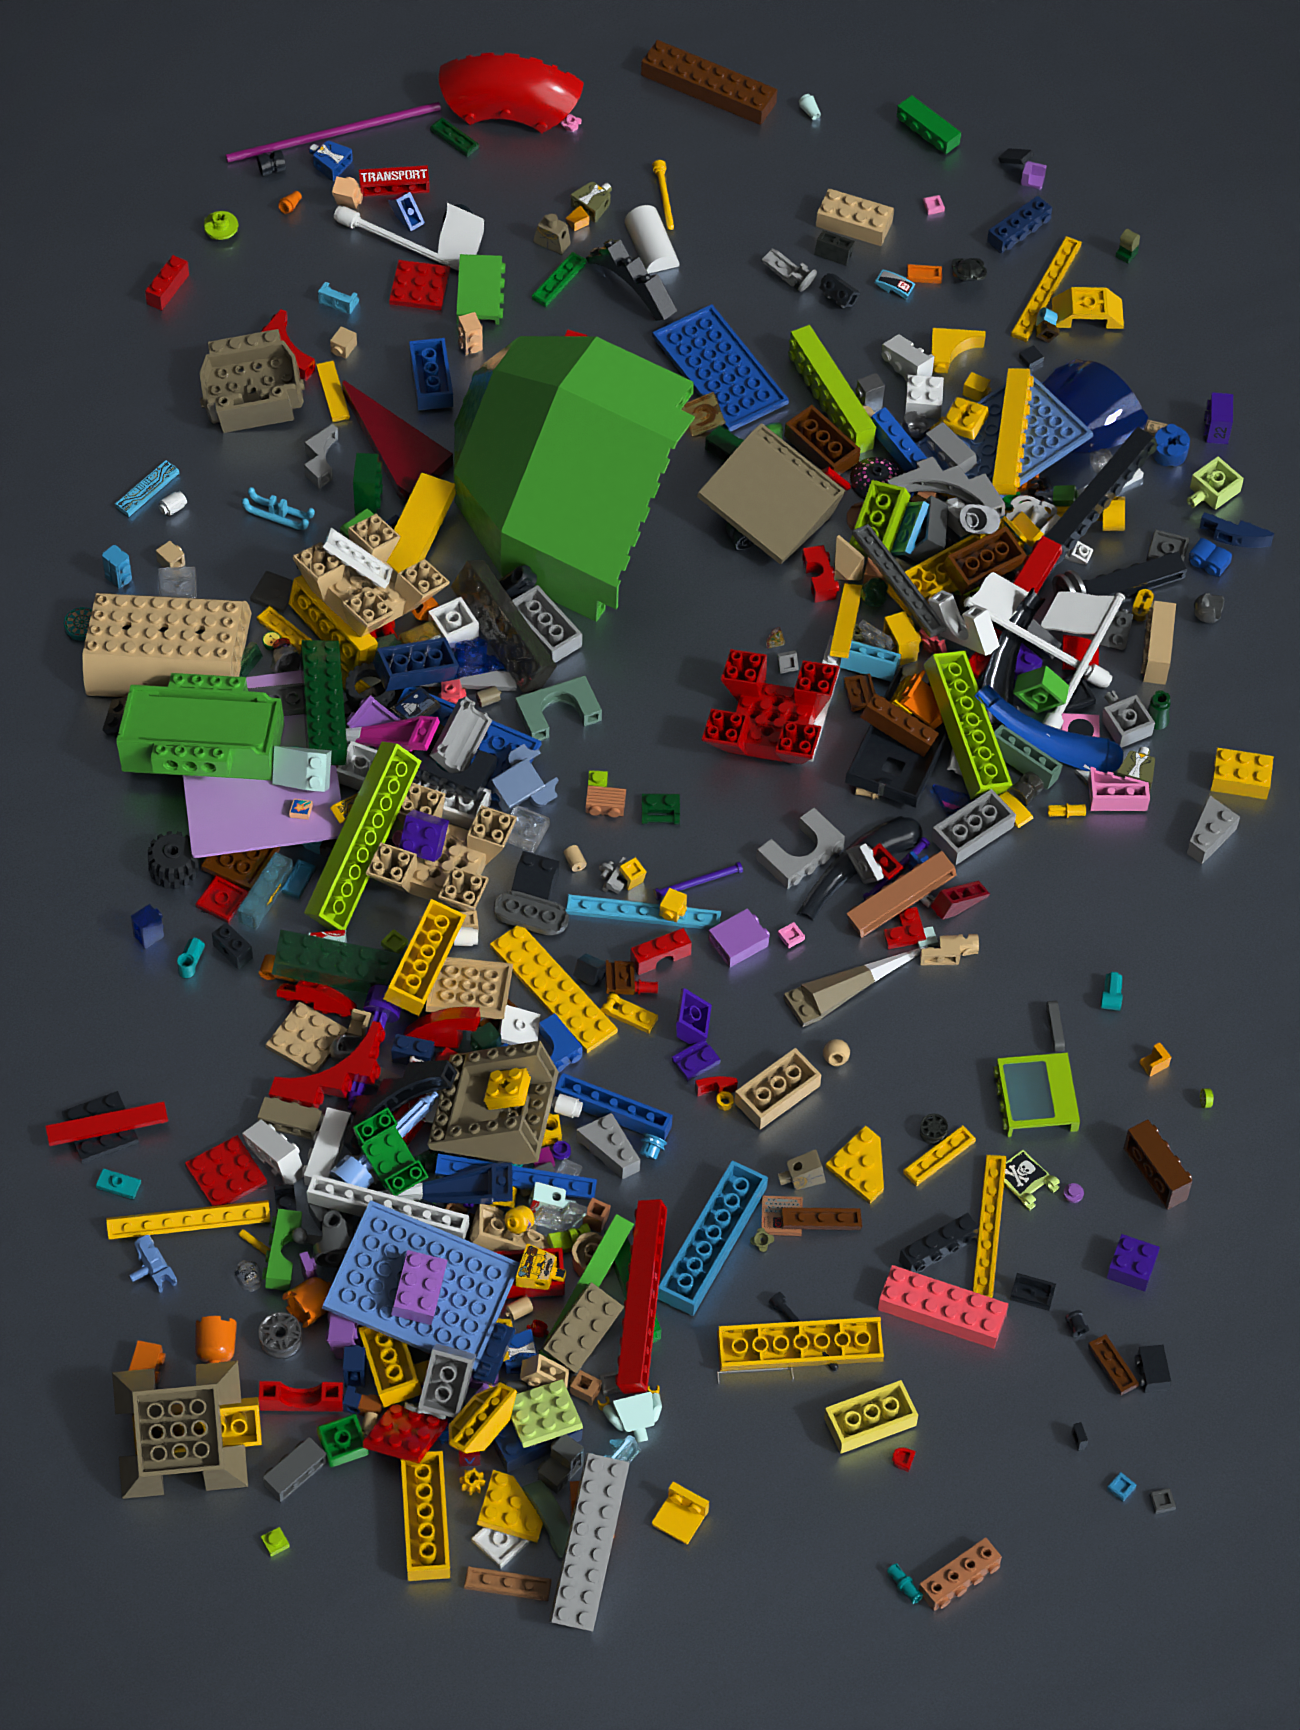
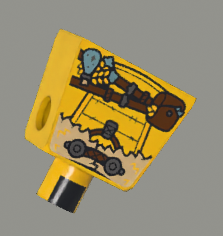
M526 1244L516 1275V1286L548 1290L552 1279L564 1282L566 1270L556 1268L557 1257L531 1244Z

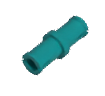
M897 1563L888 1568L887 1573L898 1584L897 1588L903 1591L913 1604L923 1598V1594L912 1583L913 1579L907 1576Z

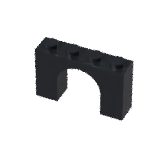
M435 732L427 751L416 750L413 754L422 761L414 778L424 780L433 786L444 788L448 792L462 795L466 799L478 801L497 767V756L479 750L472 764L465 771L460 773L445 772L438 767L437 761L430 756L440 734Z

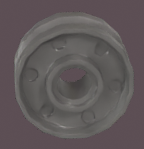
M1068 570L1064 574H1057L1053 577L1052 589L1055 597L1058 592L1086 594L1085 585L1079 574L1074 570Z
M276 1312L266 1316L258 1329L260 1345L263 1351L270 1357L277 1359L288 1358L294 1355L301 1347L303 1341L301 1325L297 1318L289 1313ZM280 1333L285 1334L283 1337H276Z

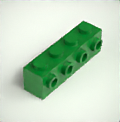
M911 95L898 105L896 117L944 154L949 153L960 144L961 132Z

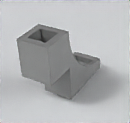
M334 424L323 428L321 432L308 438L305 442V452L311 458L304 464L305 476L318 489L333 480L332 468L327 463L325 456L329 447L338 440V428Z

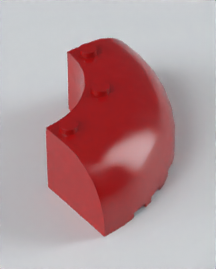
M494 52L481 53V56L474 57L467 55L465 59H454L441 65L439 70V85L444 99L449 107L469 125L487 119H508L531 126L540 133L553 128L568 116L580 98L584 82L569 72L564 73L558 70V66L554 64L550 66L542 63L543 60L530 57V59L519 57V54L504 53V55H494Z

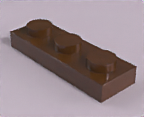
M1106 1334L1088 1343V1348L1120 1395L1138 1387L1139 1382Z

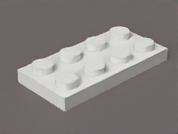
M333 528L328 531L323 544V548L328 554L335 555L343 564L353 567L358 574L371 579L372 583L376 586H381L384 589L387 587L393 571L391 567Z

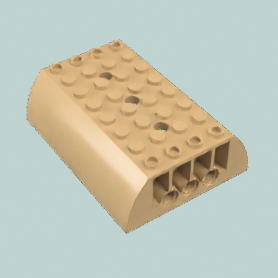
M96 593L82 654L86 695L128 697L130 685L168 687L171 673L239 677L252 614L249 604L246 601ZM126 625L131 626L128 630L122 629ZM163 627L168 628L165 632L159 631ZM198 630H205L202 634L196 633Z

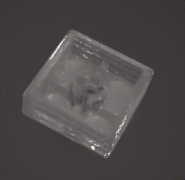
M196 567L159 568V596L197 598Z
M516 805L510 815L516 816L517 820L507 843L534 853L550 826V818Z

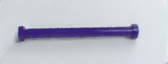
M922 837L911 851L918 855L924 848L930 846V842L925 837ZM909 853L899 862L903 869L909 863ZM900 870L890 880L883 878L869 893L866 892L863 895L864 900L868 896L875 895L878 892H880V890L885 885H888L902 870Z
M736 862L735 865L662 889H653L656 900H659L662 896L666 895L669 888L681 891L736 872L742 873L743 868L740 862Z

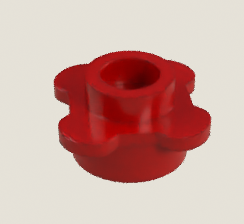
M535 1319L531 1325L526 1327L532 1330V1334L535 1337L541 1338L544 1335H549L548 1325L541 1320Z

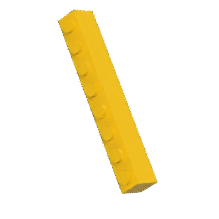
M1008 368L992 482L999 495H1016L1017 488H1020V477L1018 475L1022 473V462H1020L1024 458V448H1022V445L1026 444V433H1024V430L1028 429L1026 415L1030 414L1028 401L1032 400L1030 387L1034 385V377L1030 375V369Z

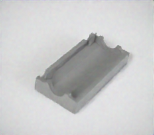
M468 697L458 700L430 753V756L449 773H460L468 769L492 722V719L487 716L486 712H479L474 708L475 702L471 701Z

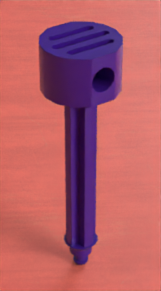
M374 985L369 988L363 1011L370 1012L372 1017L368 1030L373 1021L380 1022L384 1029L386 1023H394L399 1020L402 1008L383 999L389 986ZM352 1081L351 1091L347 1093L348 1110L351 1111L357 1096L364 1095L366 1083Z

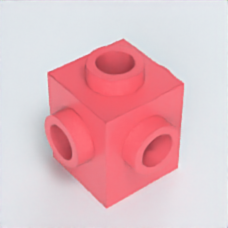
M460 679L441 682L439 698L456 705L459 699L467 697Z

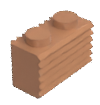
M588 785L586 813L595 816L600 814L611 817L624 816L626 789Z

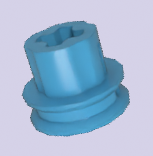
M643 1133L644 1138L641 1139V1142L644 1144L640 1154L649 1159L656 1160L660 1150H665L664 1145H667V1142L654 1135Z

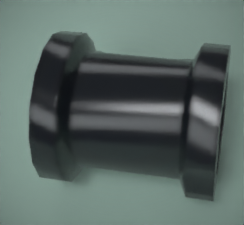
M1081 1310L1073 1311L1065 1316L1066 1322H1069L1072 1328L1073 1337H1080L1089 1331L1088 1325H1085L1082 1318L1083 1313Z

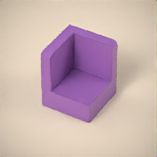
M1027 161L1022 174L1021 185L1041 189L1045 178L1046 165Z

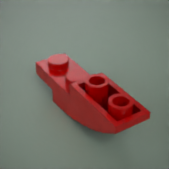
M302 978L296 985L283 983L277 989V997H282L288 1001L314 1002L313 1010H318L324 1014L338 1013L340 1016L346 1017L351 1015L353 1008L357 1009V1004L341 992L313 980Z

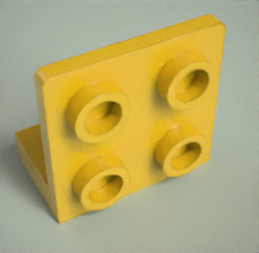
M672 1482L669 1487L668 1498L652 1521V1526L682 1543L688 1544L709 1511V1501Z

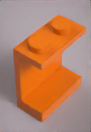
M922 670L918 674L914 673L909 679L910 685L909 687L906 686L902 691L901 696L903 697L899 703L935 730L943 723V719L932 688L921 680L926 672Z

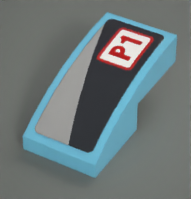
M883 269L874 282L889 293L892 290L904 299L909 296L915 286V283L905 277Z

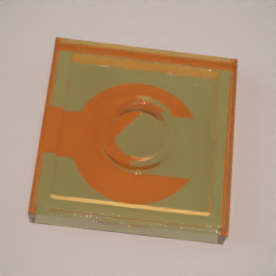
M714 391L687 402L682 408L684 412L695 416V419L689 426L693 437L726 423Z

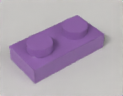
M307 1251L300 1253L301 1271L304 1280L318 1277L314 1258H310Z

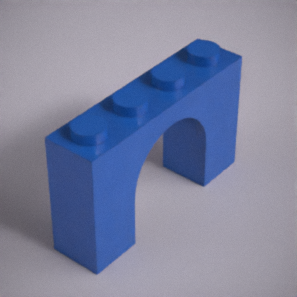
M555 1013L539 1022V1033L552 1048L553 1053L550 1058L559 1073L570 1063H576L582 1057V1045ZM505 1043V1044H503V1045L500 1046V1047L509 1046V1045H508L507 1043Z

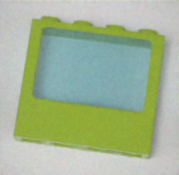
M1068 1053L997 1058L996 1066H993L994 1078L998 1079L996 1092L997 1095L1001 1096L999 1110L1004 1114L1002 1127L1003 1130L1007 1131V1137L1012 1136L1013 1129L1069 1125L1070 1132L1078 1131L1080 1118Z

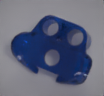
M476 638L457 642L454 646V656L459 665L454 680L498 671L499 669L505 670L506 667L494 655L490 656L487 654L488 642L485 639Z

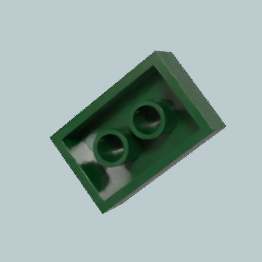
M356 453L353 477L355 515L367 508L373 514H377V509H381L380 495L383 494L382 462L379 461L378 454Z

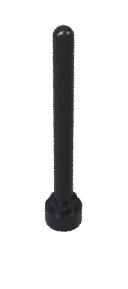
M781 1292L776 1293L769 1300V1304L774 1309L781 1310L790 1322H801L787 1306L786 1297ZM822 1352L824 1357L829 1356L826 1352ZM837 1363L827 1364L833 1371L839 1368Z

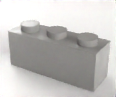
M944 422L926 433L928 448L931 451L934 450L939 459L945 461L949 468L960 465L964 473L977 466L976 454Z

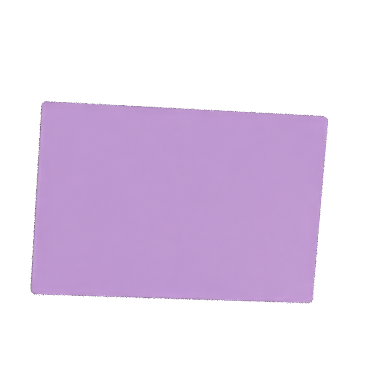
M301 670L246 677L248 688L302 683ZM304 714L284 716L285 725L280 746L306 748ZM331 765L330 786L325 792L272 784L271 780L183 775L193 858L338 839L344 826V822L340 824L330 809L331 806L341 801L336 765ZM294 799L313 801L309 820L290 817L289 812Z

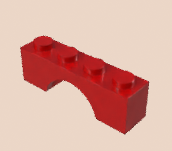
M281 1381L259 1382L260 1411L343 1412V1382H322L316 1387L307 1389L288 1387Z

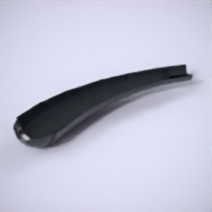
M1033 587L1015 610L1017 612L1009 621L1020 627L1023 620H1026L1027 624L1023 629L1027 631L1034 615L1046 599L1039 597L1034 592ZM1004 628L998 639L1000 646L993 650L988 662L982 687L989 684L1005 701L1014 706V677L1017 656L1023 638ZM986 708L993 731H995L1003 723Z
M898 816L877 825L857 838L835 858L820 876L796 915L803 913L814 921L823 905L835 891L858 873L846 852L847 849L865 843L873 849L880 843L892 856L913 849V846L919 843L923 836L920 823L913 818Z

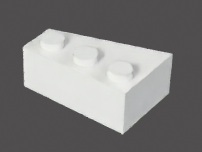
M899 334L882 345V358L889 362L894 370L905 378L906 382L908 375L932 377L934 356L932 354L926 355L923 353L924 349L913 347L911 341Z
M259 1120L242 1133L247 1147L263 1163L267 1162L273 1167L271 1172L275 1176L279 1174L283 1179V1184L291 1185L302 1178L303 1165L298 1154L300 1153L298 1147L294 1143L290 1144L282 1133L278 1134L271 1124L267 1125L263 1120Z

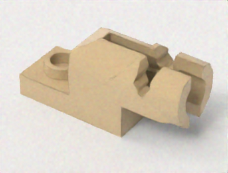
M963 934L939 936L937 949L933 947L921 949L920 965H959L960 955L978 954V934H968L967 939L963 937Z

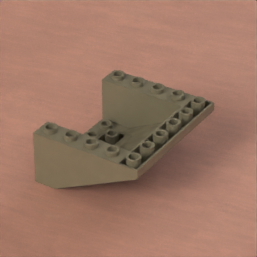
M761 423L698 492L697 497L781 565L833 515L845 490Z
M541 1041L450 1055L449 1062L457 1071V1075L451 1088L441 1090L428 1140L429 1148L436 1151L507 1163L512 1162L519 1165L538 1162L559 1073ZM513 1068H527L531 1079L525 1105L488 1110L484 1097L490 1073L496 1070L506 1071Z

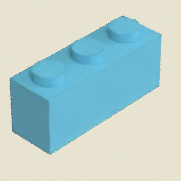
M852 641L849 657L841 658L840 667L865 675L870 673L873 677L892 681L899 667L901 654Z

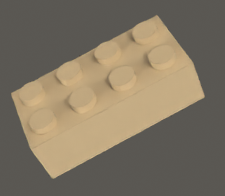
M828 188L817 212L816 227L882 246L893 222L894 208Z
M1154 601L1153 608L1149 607L1141 674H1144L1143 682L1166 685L1171 661L1176 603Z
M794 1048L736 1090L734 1103L761 1130L820 1087L821 1074Z

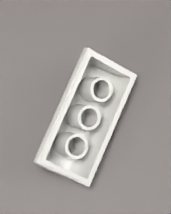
M643 205L630 211L625 218V225L648 274L678 267L679 261L657 209L650 205Z

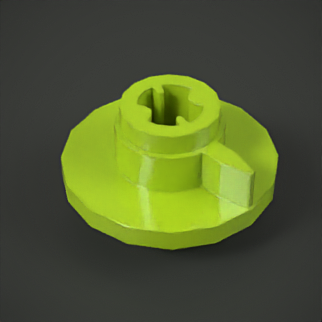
M217 211L206 217L203 226L205 233L209 237L223 240L232 237L237 232L238 220L229 212Z

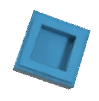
M1120 1472L1107 1486V1490L1124 1502L1136 1488L1137 1484Z

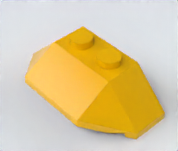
M500 1382L495 1387L475 1394L449 1424V1445L464 1453L484 1451L510 1421L517 1391Z

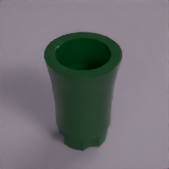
M1163 690L1155 692L1150 699L1147 709L1155 722L1154 729L1156 730L1167 727L1170 722L1169 710L1171 699L1169 693H1165Z

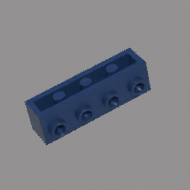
M1036 196L989 229L987 242L1002 254L1004 251L1011 249L1017 242L1024 240L1028 234L1035 232L1041 225L1048 223L1052 217V207L1042 198Z

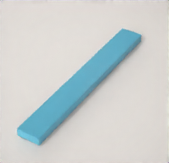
M568 894L566 912L570 915L705 930L720 924L721 911L687 907L685 915L683 917L680 916L676 923L659 916L660 904Z

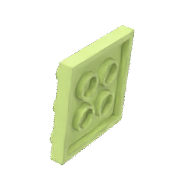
M563 1379L516 1394L511 1420L523 1448L583 1429L582 1422Z

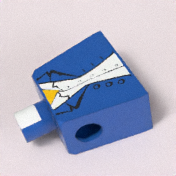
M326 141L321 147L313 144L309 149V153L313 155L314 167L332 181L353 161L352 149L331 141Z
M531 1329L513 1336L508 1348L510 1360L503 1361L502 1363L504 1364L506 1374H521L522 1360L537 1355Z

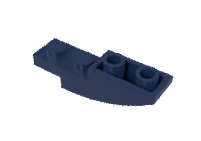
M1206 512L1203 513L1199 528L1213 533V540L1238 547H1271L1274 537L1273 532L1249 522L1240 520L1239 524L1236 525L1231 521H1226Z

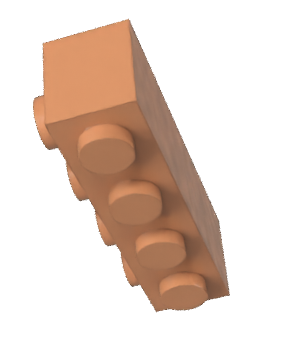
M984 1538L921 1582L918 1590L923 1594V1599L933 1611L939 1607L942 1609L950 1603V1599L963 1595L967 1591V1587L980 1583L984 1578L983 1576L987 1573L992 1574L1000 1567L1002 1556L989 1540Z

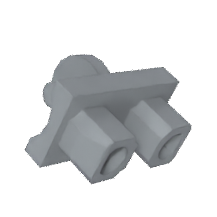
M622 857L614 868L612 861H609L608 864L602 863L599 866V870L602 873L600 875L601 878L605 879L609 876L601 890L604 892L611 890L617 894L622 890L625 883L617 879L619 875L626 880L619 870L620 866L627 862L626 858Z

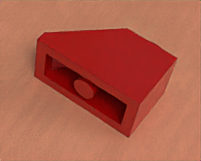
M880 843L872 849L876 863L882 868L883 878L890 880L903 869V866Z

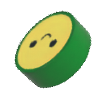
M268 632L263 636V646L267 650H275L281 644V636L276 632Z

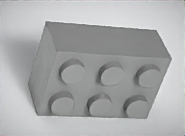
M436 1343L432 1349L418 1409L455 1418L464 1406L476 1354Z

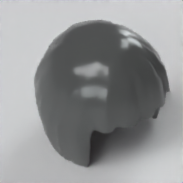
M1210 593L1200 595L1194 602L1196 617L1205 623H1215L1221 618L1224 597L1211 595Z

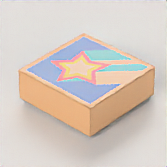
M294 799L289 812L290 817L309 820L313 801Z

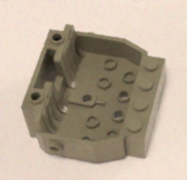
M278 329L208 342L209 354L205 356L200 371L203 394L200 402L201 407L206 410L208 419L212 423L220 422L223 433L294 420L293 409L301 408L304 402L302 390H305L304 381L300 379L296 357L287 344L281 340Z

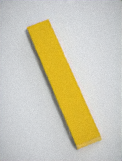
M844 583L830 656L849 657L863 585Z

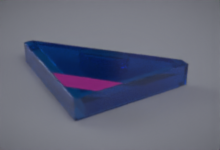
M936 784L932 785V790L947 816L956 813L977 799H970V796Z

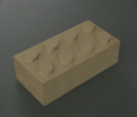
M592 1282L588 1283L540 1351L556 1363L569 1369V1373L572 1375L577 1374L624 1306Z

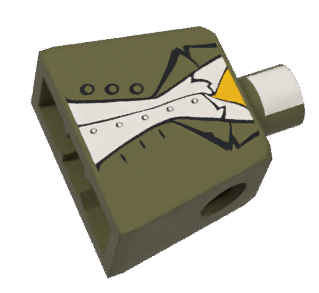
M590 182L571 194V207L576 209L582 206L589 215V219L596 223L610 206V192L612 188L608 183H604L600 187L595 182Z
M1140 747L1138 752L1129 751L1118 769L1117 776L1122 778L1126 776L1148 782L1150 793L1155 758L1149 756L1150 750L1147 747Z

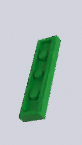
M572 252L532 294V300L547 307L587 264V259Z

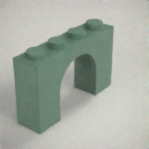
M586 676L575 677L572 680L557 683L548 688H541L535 692L522 694L515 698L516 711L528 736L538 740L549 738V725L543 715V710L549 704L555 702H565L572 705L577 710L584 726L602 721V709Z

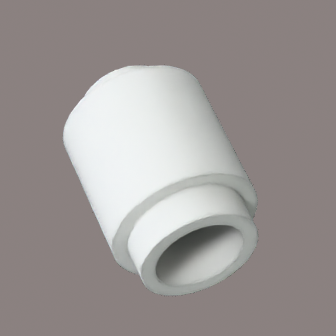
M173 492L160 500L159 509L162 514L171 516L184 508L187 500L182 492Z
M461 927L454 941V946L478 945V929Z

